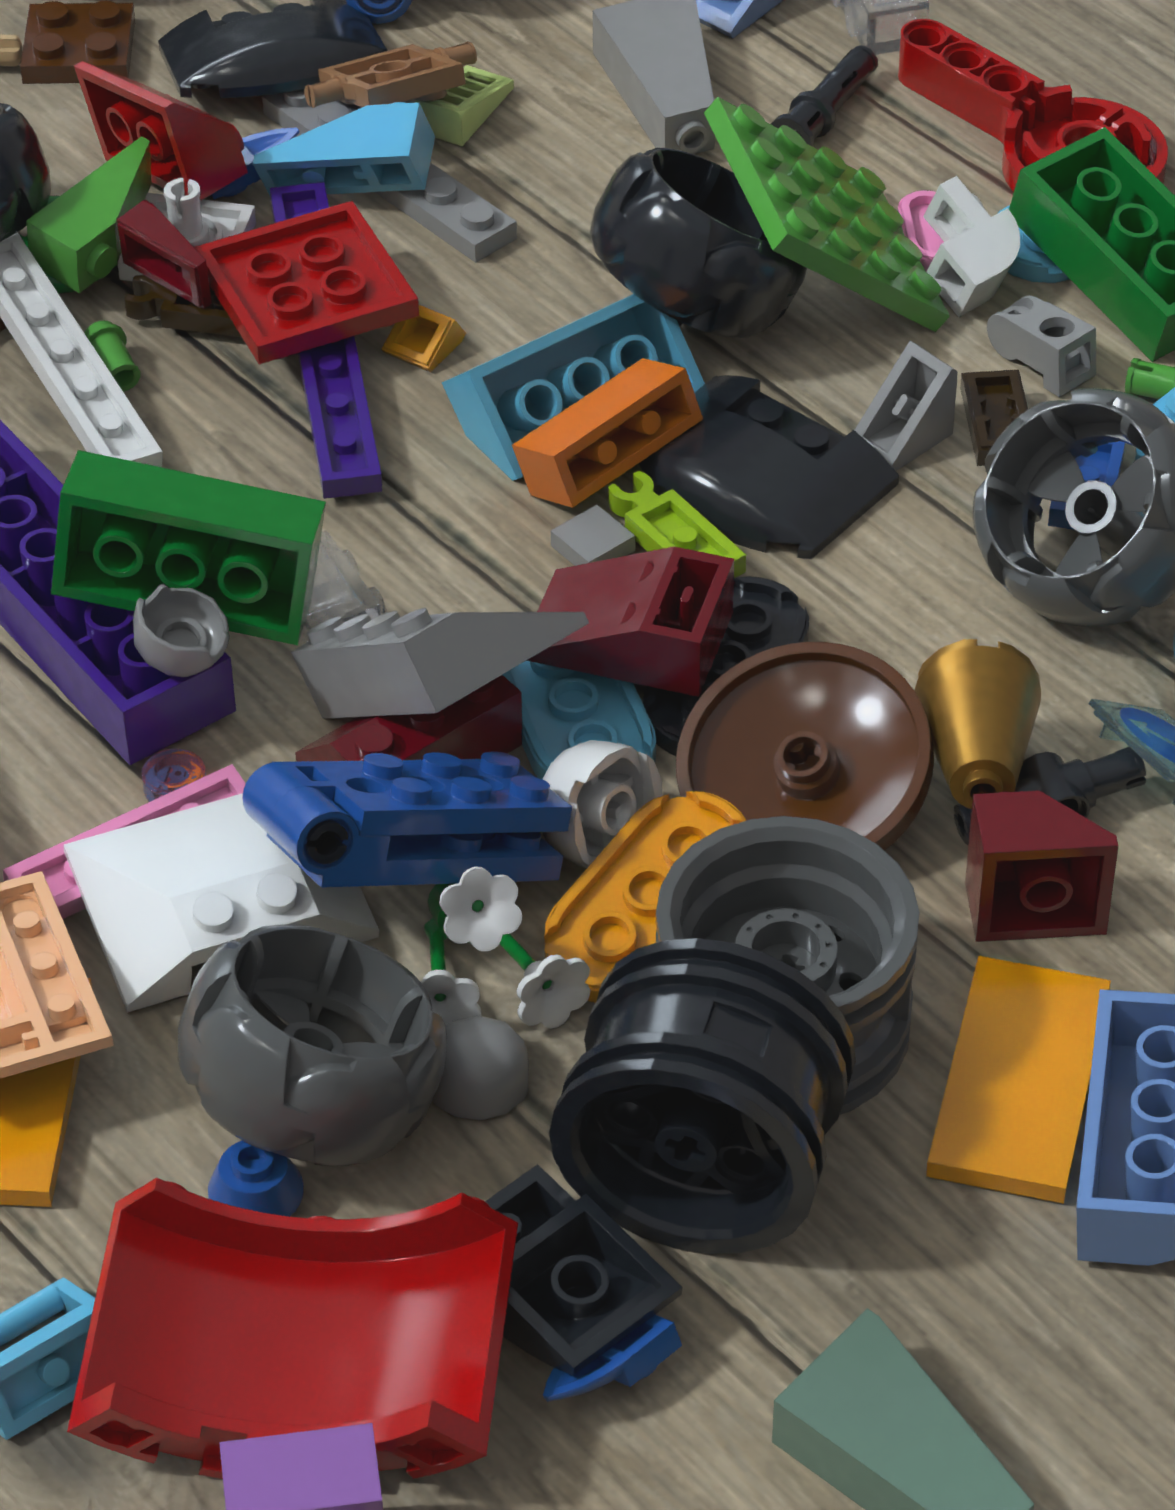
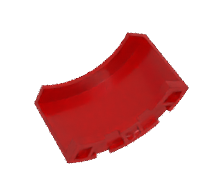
M157 1177L115 1202L67 1432L101 1447L153 1464L157 1459L158 1451L201 1461L198 1475L223 1479L219 1442L373 1423L379 1471L407 1467L406 1472L413 1479L455 1469L486 1457L518 1222L490 1208L489 1204L484 1200L468 1196L463 1192L431 1206L395 1215L360 1219H334L327 1216H312L309 1218L289 1217L253 1211L211 1200L189 1192L177 1183L164 1181Z

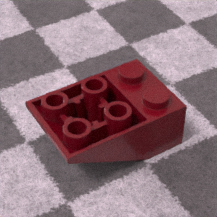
M674 546L556 569L537 612H584L589 624L526 661L699 697L733 614L734 558Z

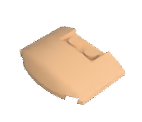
M40 871L0 882V1079L114 1046L112 1034L43 872Z

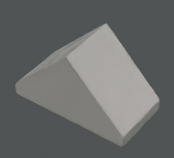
M909 341L854 431L872 445L895 471L899 470L953 434L958 371L918 344Z

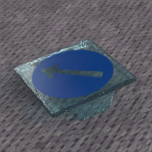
M1098 699L1090 700L1088 704L1095 709L1093 714L1104 723L1099 736L1101 739L1125 742L1164 779L1175 783V720L1163 709Z

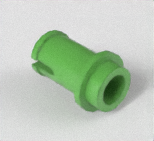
M105 320L91 324L85 330V335L122 391L130 390L138 383L141 372L125 347L127 336L123 329Z
M1139 358L1132 359L1131 367L1128 368L1126 375L1125 393L1160 399L1175 387V367L1141 361Z

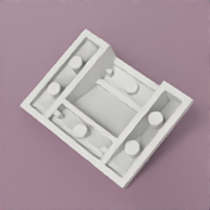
M243 793L64 844L65 856L127 1013L188 995L191 990L192 966L207 962L218 947L231 940L239 942L250 931L269 925H304L364 942L379 937L378 926L360 887L321 888L266 836L267 832L246 813L243 806Z

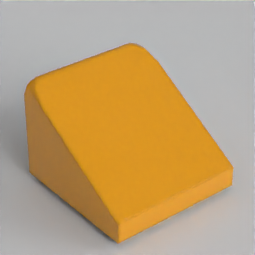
M419 305V316L395 323L381 350L384 353L432 372L462 342L466 332L455 319Z

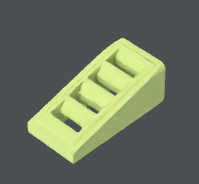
M466 65L463 67L465 85L447 89V95L444 98L433 101L416 100L415 103L420 102L435 138L463 146L514 89L513 79Z

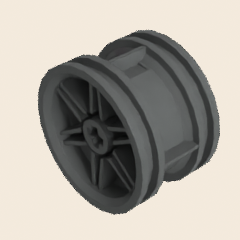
M788 816L750 819L718 829L694 843L673 863L659 891L656 909V943L664 940L689 938L732 942L771 955L796 968L822 988L843 1013L854 1037L856 1063L840 1115L854 1110L878 1095L897 1074L909 1045L913 1001L912 977L915 970L920 914L914 888L899 863L879 845L849 828L818 819Z

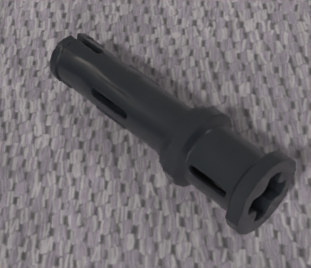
M859 45L851 49L813 91L799 93L792 100L789 113L779 115L771 125L778 129L782 125L792 128L807 144L813 147L816 137L825 136L834 127L836 112L877 69L878 58L875 53L865 45Z

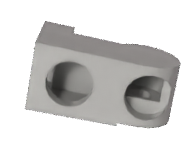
M1031 295L1024 296L1007 309L993 314L988 319V337L997 353L1008 360L1018 359L1043 374L1044 388L1056 396L1061 397L1096 375V327L1050 302H1045Z

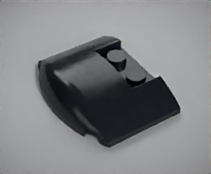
M310 0L309 6H303L299 3H285L276 6L273 12L252 15L249 12L238 11L228 13L222 17V20L213 22L207 10H203L186 19L158 40L159 51L180 97L192 98V85L196 89H207L213 85H219L220 98L253 97L305 89L306 85L320 82L318 69L388 51L368 16L349 6L346 0Z
M732 375L714 376L695 392L703 420L639 464L641 469L653 480L654 492L658 496L673 489L734 544L765 553L767 543L800 544L797 558L812 559L899 484L898 473L856 431L852 430L845 437L760 392L761 380Z

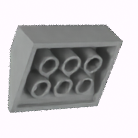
M427 608L415 610L402 617L399 616L397 611H392L371 620L369 614L357 616L346 622H343L339 616L311 628L307 632L310 641L291 651V654L322 718L438 713L589 624L584 612H454L429 615Z

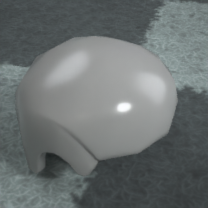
M161 584L147 599L138 598L133 616L134 646L148 665L168 676L188 677L209 669L224 654L230 639L227 617L212 597L193 588H169Z
M475 1016L455 1020L445 1025L447 1031L445 1070L432 1100L437 1107L454 1117L484 1120L507 1114L525 1099L528 1092L529 1076L527 1048L524 1040L505 1021Z

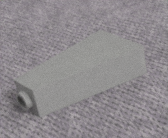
M632 0L593 10V54L655 148L675 149L691 154L714 149L715 135L704 115L706 109L714 101L696 0Z

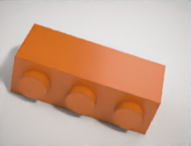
M642 358L512 444V448L531 496L573 508L702 421L703 416L686 368Z

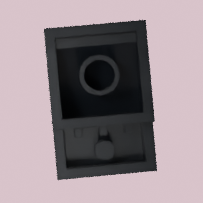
M538 1164L485 1201L489 1204L490 1208L518 1222L503 1337L553 1368L572 1376L682 1295L683 1287L587 1194L575 1201Z

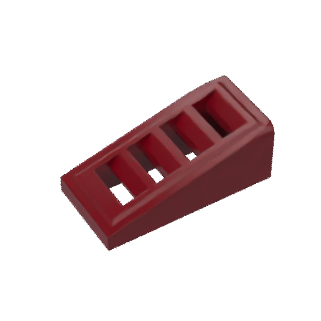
M143 200L117 219L124 264L202 309L212 304L206 260L156 206L147 200Z

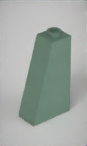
M868 1308L774 1400L772 1443L865 1510H1034L1033 1501L884 1321Z

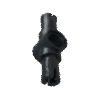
M1133 745L1085 763L1078 758L1064 763L1062 758L1056 753H1037L1023 761L1014 792L1040 790L1087 818L1090 808L1096 806V799L1144 785L1146 783V778L1144 777L1146 776V768L1141 754ZM957 804L954 806V812L956 813L954 814L955 824L961 839L965 844L969 845L972 809Z

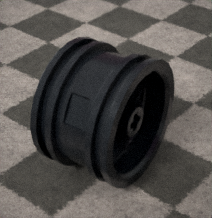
M701 938L664 940L638 948L618 961L601 984L597 1001L589 1016L584 1037L586 1053L581 1055L567 1074L561 1097L557 1101L549 1130L552 1155L564 1179L580 1197L587 1194L620 1227L644 1239L675 1249L707 1254L744 1253L769 1247L793 1234L809 1215L827 1157L825 1134L839 1118L856 1063L854 1037L843 1013L822 988L796 968L767 953L732 942Z

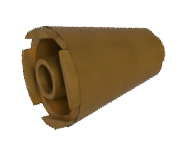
M963 639L938 649L923 662L918 672V680L914 691L924 708L933 739L934 754L951 794L958 803L972 809L973 794L1014 792L1041 704L1040 676L1029 657L1014 646L998 641L997 648L978 646L977 639Z

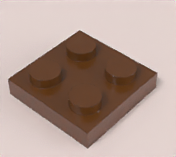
M105 0L96 3L49 1L43 4H29L20 65L22 83H79L74 65L81 61L129 78L135 27L134 3H115Z

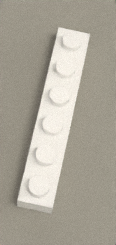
M17 232L1 241L0 318L85 450L90 453L162 467L163 451L19 233Z

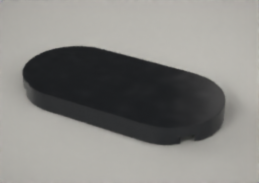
M744 576L734 578L733 614L700 696L697 697L649 686L645 689L643 705L654 727L656 744L660 748L674 756L677 755L682 729L696 702L730 668L762 651L791 643L808 642L809 615L806 607L804 611L798 604V596L792 590L776 581L761 577Z

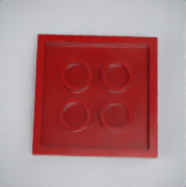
M353 201L195 246V249L206 260L210 287L259 365L419 316V300L417 295Z

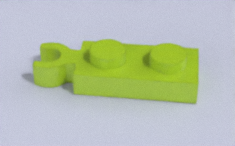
M641 471L633 473L634 493L624 492L614 483L608 486L609 508L616 515L625 518V528L635 535V541L647 552L674 546L734 558V578L746 572V554L673 489L658 496L654 492V483L651 477Z

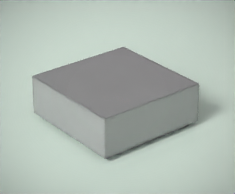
M596 504L552 529L551 546L576 566L627 556L635 551V535Z

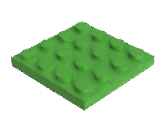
M717 96L706 109L704 115L772 250L936 332L950 317L939 297L941 287L925 271L920 262L923 256L920 249L909 238L904 236L901 227L904 219L888 203L883 193L886 187L882 180L865 167L856 170L846 165L842 158L828 147L822 146L818 150L810 146L796 131L786 125H782L778 129L767 123L749 105L741 104L737 107Z

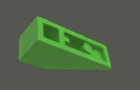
M141 136L26 221L28 249L45 273L80 293L99 278L107 276L118 265L122 251L117 219L145 200L152 184L150 141Z

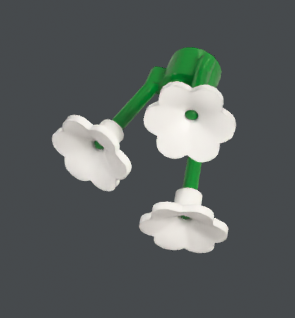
M472 867L462 874L459 883L435 884L429 893L427 902L433 918L425 923L423 930L429 939L431 971L420 982L431 999L432 1012L442 1016L445 1025L455 1020L481 1016V1008L477 1003L480 996L477 983L468 978H455L450 972L446 971L444 940L446 938L457 944L470 942L473 947L481 952L491 951L499 944L525 971L524 978L517 988V995L521 999L518 1016L528 1026L542 1023L547 1028H557L567 1021L571 1011L581 1008L589 999L590 988L585 982L590 974V969L584 960L577 957L565 960L561 955L556 954L550 955L543 961H535L510 934L519 928L522 922V911L515 904L518 897V887L515 881L507 875L492 876L485 868Z

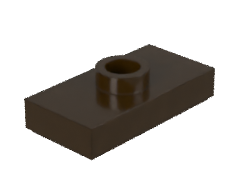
M1019 370L961 373L960 390L977 466H985V458L997 438L1011 422L1028 409Z

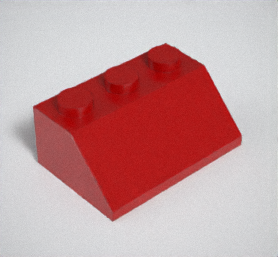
M81 61L74 65L105 160H110L142 136L150 141L152 183L164 188L168 182L184 178L186 196L189 195L188 181L192 179L200 186V201L248 173L241 152L244 149L243 139L236 127L230 122L223 121L199 108L190 106L142 83L87 62Z

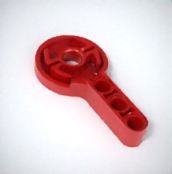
M916 19L902 27L898 69L899 81L912 91L998 139L1004 145L1002 158L1003 175L1013 192L1020 169L1024 168V166L1026 167L1104 127L1128 150L1132 149L1143 165H1148L1146 168L1164 184L1168 158L1167 142L1157 125L1142 113L1109 100L1087 97L1072 98L1070 85L1044 87V80L938 21Z

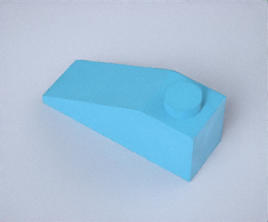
M420 102L367 105L256 154L253 165L269 195L270 188L317 182L325 183L327 194L425 190L435 135Z

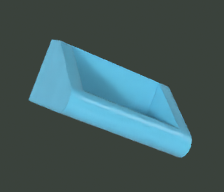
M64 1277L0 1313V1347L61 1311L66 1313L0 1352V1435L6 1440L74 1401L95 1297Z

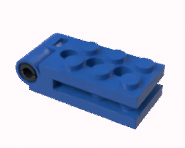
M431 752L424 754L423 760H401L388 754L370 753L364 756V761L272 762L258 768L249 777L242 797L246 813L267 832L266 836L321 888L456 884L460 882L462 874L472 867L485 868L492 876L507 875L515 882L559 880L563 855L541 838L540 832L568 831L572 806L553 792L547 781L532 775L520 765V760L517 757L502 752H485L481 755V759H459L450 754Z

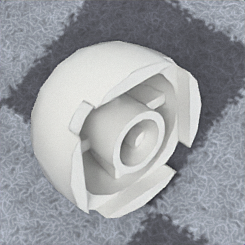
M589 740L564 750L550 764L543 780L550 784V789L572 806L569 829L565 832H542L546 841L563 855V858L587 869L643 805L654 798L662 796V780L654 760L647 754L636 751L632 746L607 741Z

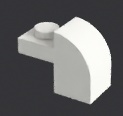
M955 176L939 185L923 217L944 241L926 272L937 281L941 287L940 295L956 315L960 317L989 301L998 291L1018 255L1020 231L1014 216L1008 208L991 217L984 209L979 198L971 193L961 180Z

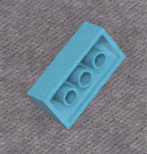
M632 294L442 382V385L465 435L514 481L523 477L512 444L640 359L645 358L686 368L694 393L705 382L677 320L660 312L635 294Z

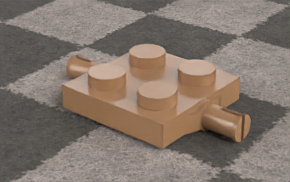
M469 41L445 49L442 47L434 48V50L424 49L411 44L318 69L320 82L306 85L304 94L308 105L312 108L337 100L360 107L392 104L411 99L417 101L438 100L447 95V89L466 84L463 66L475 64L477 53L474 45Z

